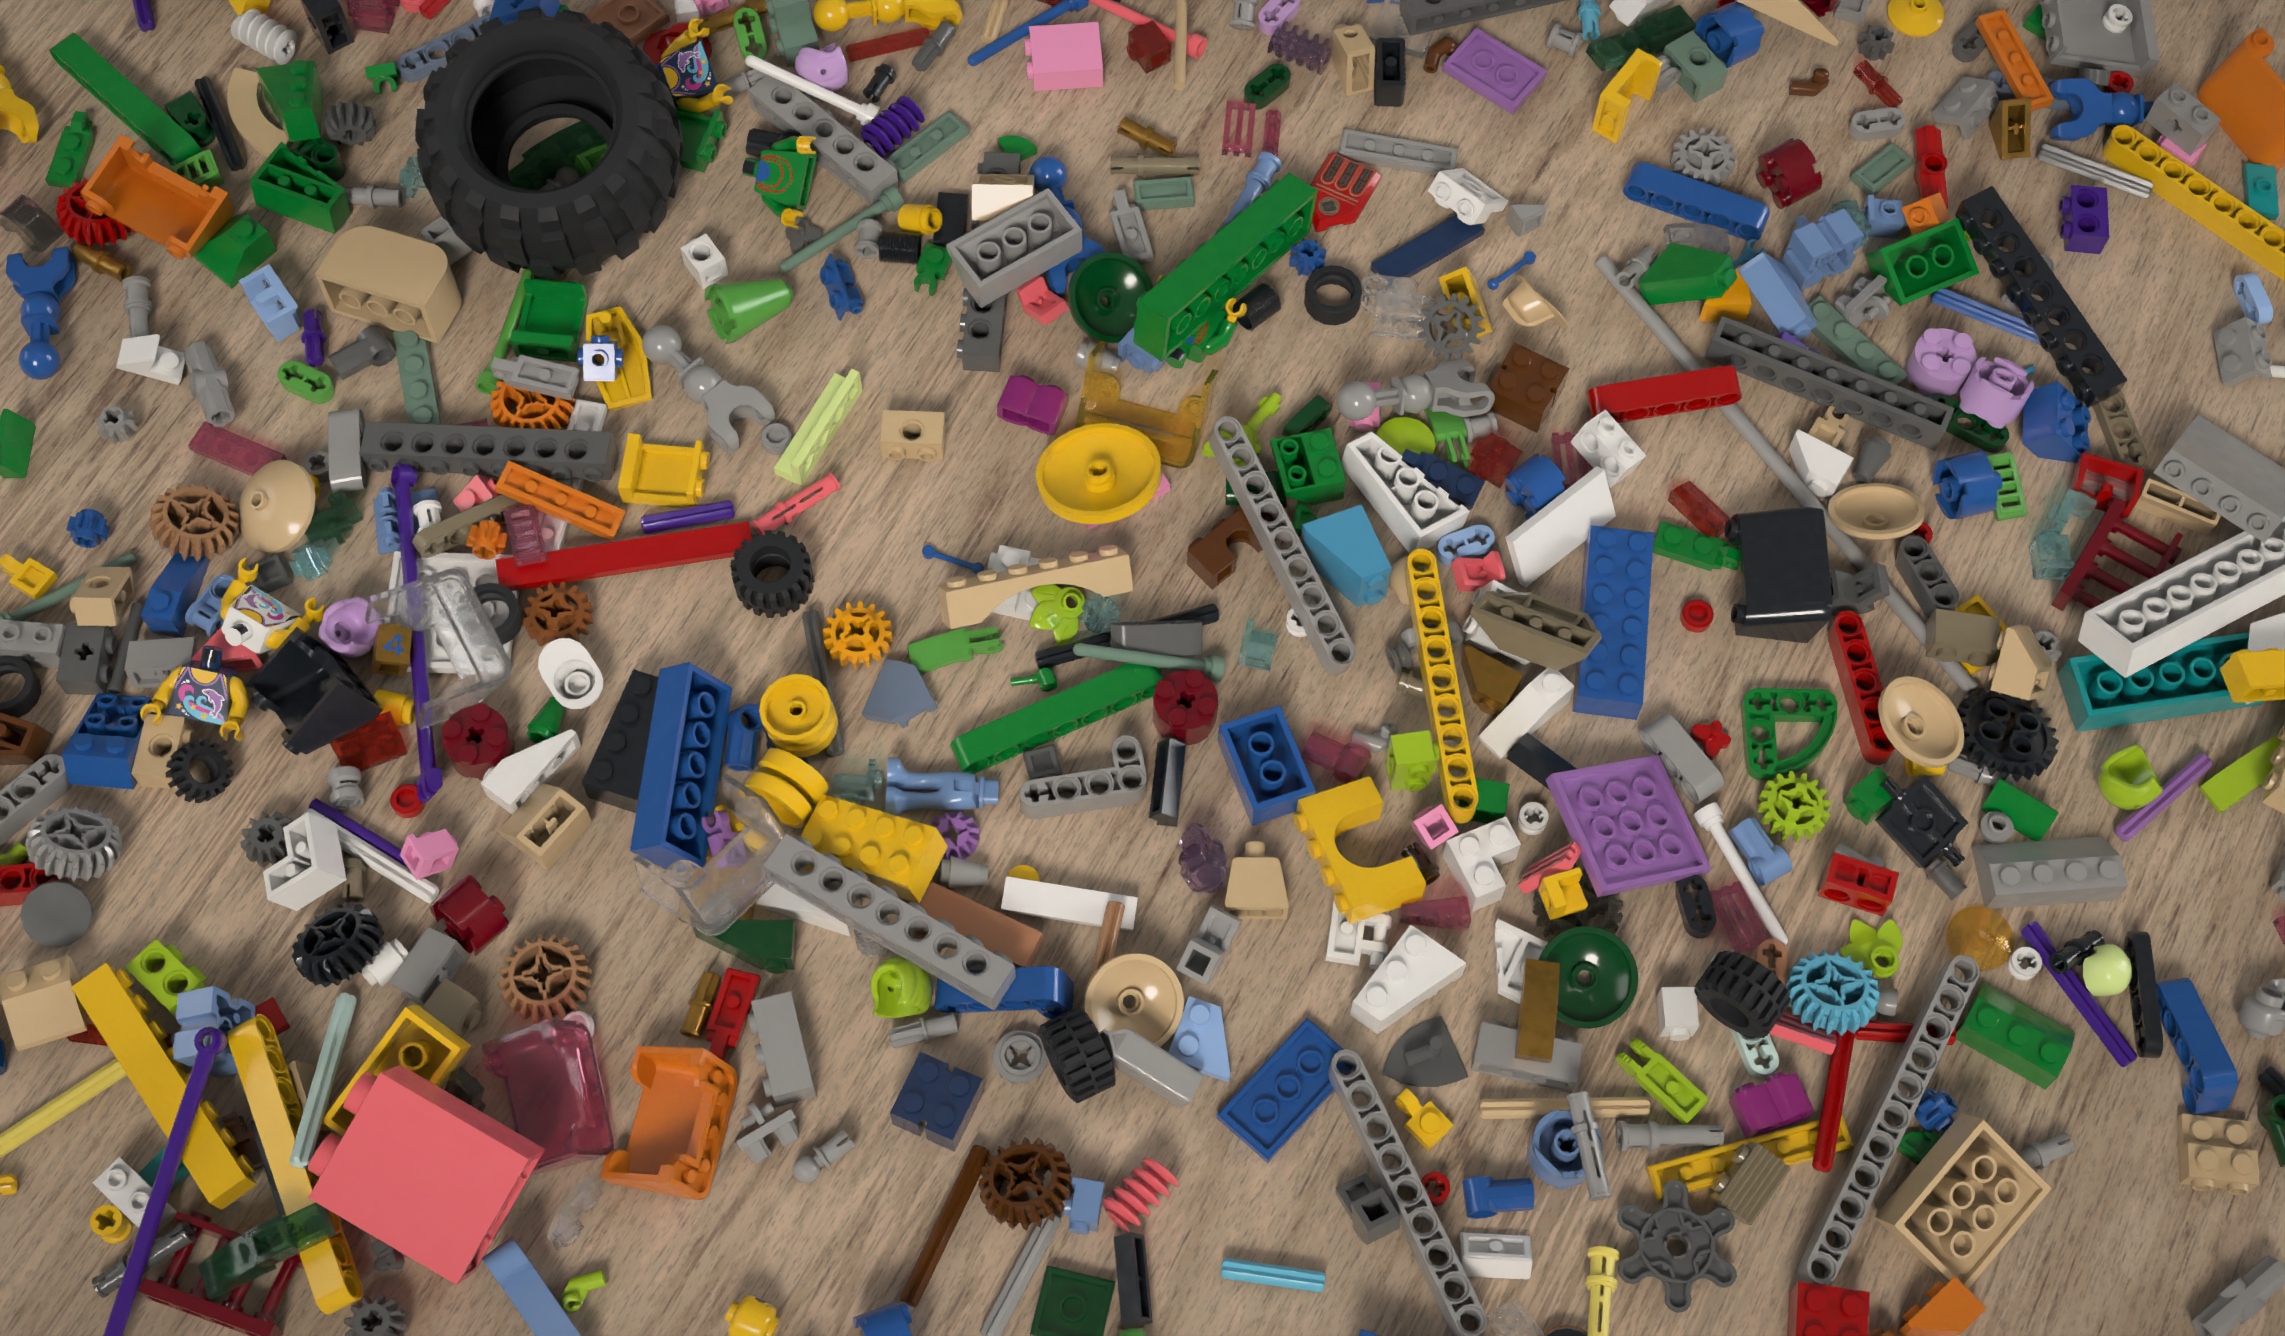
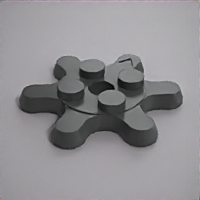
M1670 1180L1662 1189L1663 1205L1659 1211L1646 1213L1633 1204L1624 1205L1618 1211L1617 1221L1619 1225L1633 1233L1638 1241L1636 1253L1620 1262L1618 1273L1620 1278L1628 1284L1638 1283L1645 1277L1658 1278L1665 1287V1304L1671 1311L1681 1313L1686 1311L1691 1305L1690 1291L1693 1282L1701 1278L1708 1279L1721 1288H1727L1736 1281L1737 1272L1735 1267L1730 1262L1721 1259L1715 1249L1717 1239L1734 1228L1735 1218L1726 1208H1717L1707 1215L1694 1213L1688 1205L1689 1192L1686 1185L1679 1180ZM1677 1237L1683 1241L1685 1245L1683 1255H1670L1667 1249V1240L1669 1238Z

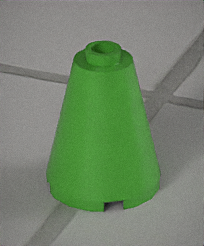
M781 279L712 284L705 288L704 297L705 301L710 299L712 308L708 309L707 313L713 329L721 340L727 338L726 344H730L789 308L793 299V292L787 282L784 283Z

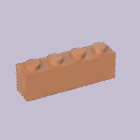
M932 881L920 904L917 903L926 910V915L935 920L942 918L955 927V931L964 937L972 935L984 944L983 948L994 954L996 951L1007 955L1013 961L1015 968L1031 967L1043 945L1042 932ZM923 930L916 931V933L920 935H925L927 933Z

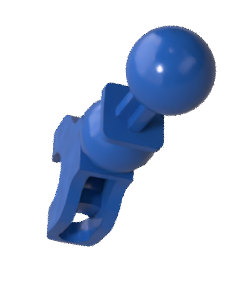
M2086 78L2060 79L2050 84V92L2054 98L2064 99L2070 104L2072 115L2069 122L2051 127L2050 138L2053 141H2077L2088 137L2098 127L2104 125L2113 128L2118 125L2133 127L2143 123L2155 101H2144L2143 94L2133 96L2123 91L2103 93L2092 81Z
M1054 156L1038 158L1034 161L1029 171V174L1035 175L1034 188L1039 192L1049 188L1082 229V220L1074 210V201H1065L1062 187L1067 180L1065 165ZM1083 229V251L1046 271L1051 292L1057 296L1067 293L1066 277L1068 274L1074 272L1086 259L1105 252L1100 244L1089 240L1085 236Z
M68 246L54 248L51 259L45 265L39 267H29L28 263L22 258V253L9 254L7 256L6 275L13 283L17 294L24 298L20 307L21 323L28 336H30V342L19 353V366L32 379H48L55 375L60 367V355L57 349L50 344V335L59 334L60 328L57 323L61 317V299L75 286L77 281L76 262Z

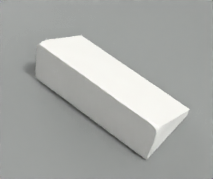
M1460 1232V1263L1468 1277L1527 1280L1531 1276L1533 1263L1530 1236Z

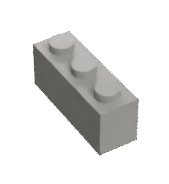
M791 991L751 1001L753 1013L747 1014L751 1033H758L761 1043L755 1045V1051L759 1066L765 1064L768 1076L762 1077L766 1097L773 1096L776 1107L817 1097Z
M1500 1021L1481 1022L1477 1034L1471 1071L1572 1093L1577 1083L1583 1044L1576 1043L1571 1037L1558 1035L1554 1038L1553 1056L1550 1063L1515 1058L1518 1030L1508 1028L1507 1024Z

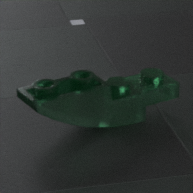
M1678 5L1637 20L1634 27L1630 30L1589 44L1586 53L1602 72L1615 67L1620 71L1638 48L1647 54L1655 56L1664 51L1667 44L1694 30L1696 23Z
M583 121L577 122L547 137L521 155L524 160L509 171L511 182L517 188L539 190L547 184V179L553 180L556 177V173L560 168L564 166L574 168L578 154L606 142L592 126Z
M315 1202L288 1216L279 1214L218 1249L198 1265L208 1299L212 1300L277 1269L275 1264L336 1236L337 1234L328 1209Z

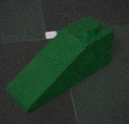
M692 919V928L697 938L761 970H766L773 974H781L786 972V970H795L797 930L794 920Z

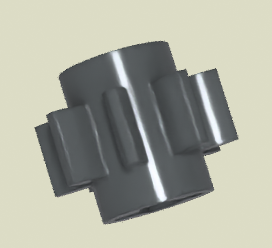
M1868 25L1866 32H1861L1857 41L1861 45L1859 54L1862 53L1869 61L1879 59L1883 61L1886 54L1892 53L1895 43L1891 41L1894 33L1890 32L1883 25H1875L1873 27Z

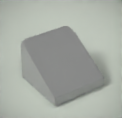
M1512 204L1509 206L1506 220L1517 237L1523 236L1543 226L1547 208L1545 205Z

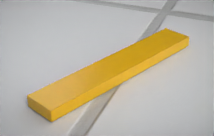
M1841 1115L1835 1154L1851 1150L1854 1147L1843 1115ZM1820 1120L1649 1165L1645 1170L1656 1201L1663 1200L1662 1189L1670 1180L1683 1182L1688 1188L1689 1193L1712 1187L1715 1179L1722 1172L1727 1173L1734 1164L1731 1160L1734 1152L1742 1144L1746 1145L1748 1142L1761 1144L1788 1166L1813 1160Z

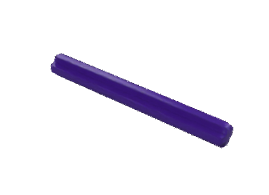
M2034 921L2023 927L2021 930L2022 936L2031 948L2039 953L2042 963L2121 1067H2125L2137 1059L2136 1052L2075 971L2071 968L2065 974L2063 972L2062 974H2057L2051 969L2049 958L2051 955L2059 952V950L2039 923Z

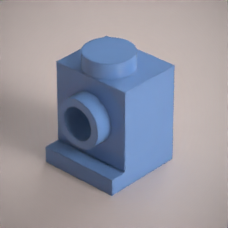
M1868 195L1861 210L1862 233L1864 236L1898 239L1902 228L1907 227V221L1902 211V200L1874 199V195Z
M1133 327L1118 343V358H1121L1122 363L1127 359L1134 368L1142 369L1150 375L1153 371L1158 372L1165 364L1167 358L1161 362L1134 344L1135 329Z
M1072 1177V1188L1069 1190L1074 1195H1071L1070 1199L1066 1200L1064 1215L1070 1216L1068 1230L1081 1235H1087L1089 1231L1097 1232L1105 1192V1182Z

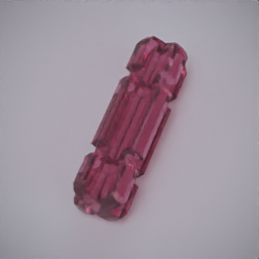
M1268 110L1265 117L1262 152H1269L1277 157L1282 114L1278 110Z

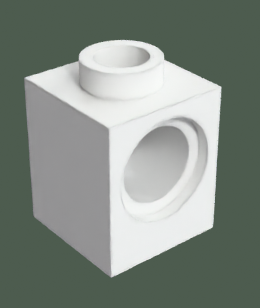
M707 234L691 239L680 248L684 265L702 289L728 276L725 258Z

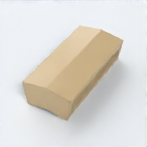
M2150 478L2143 483L2140 498L2135 505L2137 509L2204 536L2209 535L2212 529L2217 526L2221 515L2183 491Z

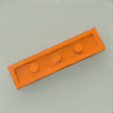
M2003 9L1978 16L1975 24L2016 99L2030 97L2031 111L2051 106L2054 97L2006 11Z
M509 460L495 486V492L611 542H613L626 513L625 510Z

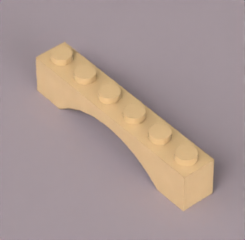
M1106 545L1100 547L1099 551L1088 554L1086 551H1077L1070 553L1069 558L1060 560L1049 557L1040 559L1038 561L1039 564L1031 566L1014 564L1009 566L1008 570L997 573L995 570H985L978 572L977 577L968 579L963 576L948 578L946 583L937 585L942 622L950 629L982 623L1006 599L1023 590L1040 585H1076L1089 589L1102 597L1133 591L1129 554L1116 545Z

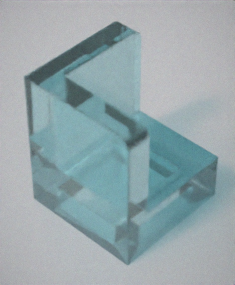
M1248 619L1240 649L1239 665L1270 672L1278 637L1274 634L1253 630L1254 620Z

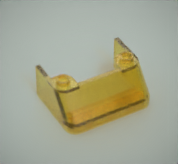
M1099 341L1088 357L1075 429L1098 423L1128 426L1140 431L1154 443L1159 452L1161 464L1179 469L1190 466L1197 455L1210 414L1218 370L1212 369L1203 384L1201 396H1187L1181 402L1178 414L1119 400L1121 394L1120 381L1113 374L1100 371L1106 342Z

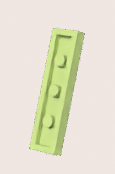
M851 368L846 378L834 373L774 467L776 475L803 486L862 393L859 371Z

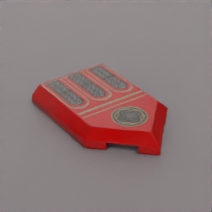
M1328 154L1310 186L1318 190L1312 219L1315 232L1325 231L1328 227L1339 224L1348 225L1356 223L1381 180L1380 174L1376 170L1339 154Z

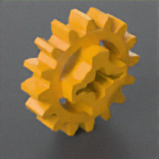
M862 601L858 602L856 608H852L851 604L847 602L845 611L842 612L838 608L834 609L835 619L827 617L826 622L829 628L823 629V636L826 639L824 640L825 649L830 650L832 660L840 657L842 667H845L848 662H852L854 670L858 669L859 663H864L867 668H870V660L874 659L880 663L882 661L880 652H890L888 643L893 642V634L890 632L892 630L891 621L886 620L884 610L876 613L875 604L872 603L866 609ZM842 628L843 633L839 635L840 639L837 641L838 632ZM879 630V637L877 641L874 642L873 638L877 635L876 631Z

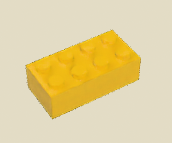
M822 794L800 836L809 841L814 846V850L822 855L826 852L834 855L841 861V866L848 870H860L869 877V882L878 887L885 885L895 891L898 897L919 904L948 847L936 827ZM805 865L806 869H814V866Z
M412 1005L405 1007L324 1116L323 1123L340 1136H344L355 1117V1114L343 1108L344 1102L350 1090L364 1072L369 1071L378 1077L380 1072L402 1065L441 1088L472 1045L420 1006Z

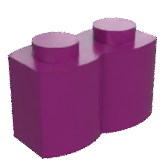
M1010 375L997 404V416L1007 422L1027 426L1037 432L1055 435L1068 406V394L1055 385H1038L1032 378L1025 375Z
M1780 1071L1767 1077L1765 1084L1755 1086L1753 1082H1750L1735 1089L1736 1094H1734L1729 1104L1746 1139L1795 1124L1811 1115L1814 1108L1796 1073L1786 1075L1784 1071Z

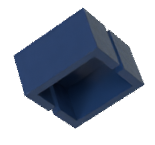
M920 1052L890 1111L892 1124L921 1137L923 1121L927 1123L924 1128L927 1140L955 1152L984 1093L983 1079L957 1067H954L951 1073L948 1063Z

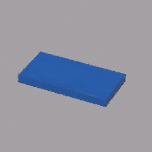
M1306 1018L1218 1112L1216 1118L1264 1161L1269 1163L1335 1091L1329 1080L1328 1069L1334 1055L1344 1049ZM1348 1063L1336 1065L1337 1070L1343 1075H1349L1353 1071V1068Z

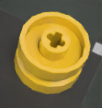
M791 674L781 677L768 686L761 698L759 713L762 724L771 742L778 749L789 752L796 757L805 758L818 754L829 746L837 733L838 717L830 695L822 683L811 676Z
M769 748L758 763L761 772H753L742 786L743 793L750 802L771 818L793 828H802L813 813L810 804L816 805L822 794L827 792L828 784L813 767L802 759L784 750Z

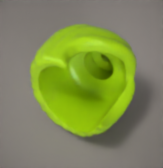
M2137 744L2115 752L2104 761L2100 768L2097 782L2099 790L2106 801L2115 807L2126 810L2138 809L2151 803L2162 794L2163 789L2156 776V772L2144 750Z
M901 956L892 957L881 962L875 969L871 979V994L875 1003L873 1015L885 1018H902L925 1013L931 1006L933 995L932 980L929 972Z

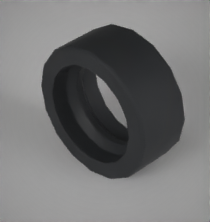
M1334 265L1321 267L1313 272L1306 282L1304 298L1306 310L1314 320L1325 325L1336 326L1347 323L1356 316L1360 309L1362 285L1359 278L1349 269ZM1333 284L1345 288L1351 294V299L1345 305L1337 307L1327 306L1316 298L1315 293L1321 286Z
M486 583L472 588L461 599L458 607V619L471 641L479 646L492 648L503 646L514 639L521 630L523 612L517 598L510 589L502 584ZM494 600L503 601L507 604L509 615L502 625L491 630H481L474 626L472 616L480 605Z
M0 656V677L6 674L18 673L25 679L23 689L16 697L0 703V713L20 718L30 712L38 703L41 695V681L26 661L16 656Z

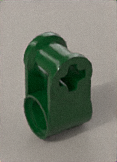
M190 90L164 104L170 117L193 137L199 147L208 146L214 141L215 132L213 127L208 122L205 112Z
M321 138L302 140L293 149H288L297 157L302 156L307 160V164L315 171L320 170L333 181L340 180L346 173L345 164L337 147Z

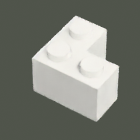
M309 812L283 828L288 856L263 871L267 899L295 911H298L347 880L337 824Z
M1506 816L1446 841L1442 856L1471 912L1500 901L1505 891L1506 884L1497 867L1515 860L1521 846Z

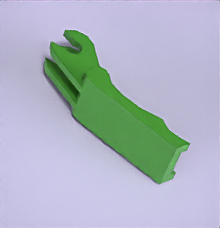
M1427 407L1424 412L1432 427L1435 441H1444L1448 463L1455 466L1454 462H1457L1451 440L1457 439L1462 466L1468 468L1467 460L1470 459L1464 438L1467 437V431L1462 417L1442 411L1432 412Z
M997 627L968 631L967 628H960L908 644L907 650L910 664L915 665L921 674L932 672L953 663L972 661L974 659L973 654L998 653L1004 648L1003 644L998 645L1000 644L1001 632H998Z

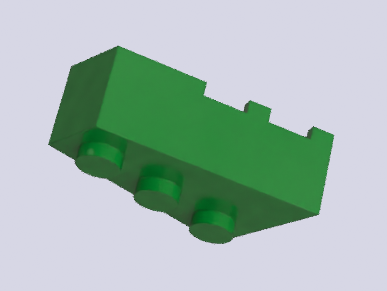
M297 60L290 64L256 68L264 97L267 103L269 102L274 115L278 117L280 125L290 142L321 138L324 90L315 60Z
M282 141L249 180L256 206L333 234L339 230L350 215L345 189L320 170L315 171L302 156L297 157L290 152L288 146Z

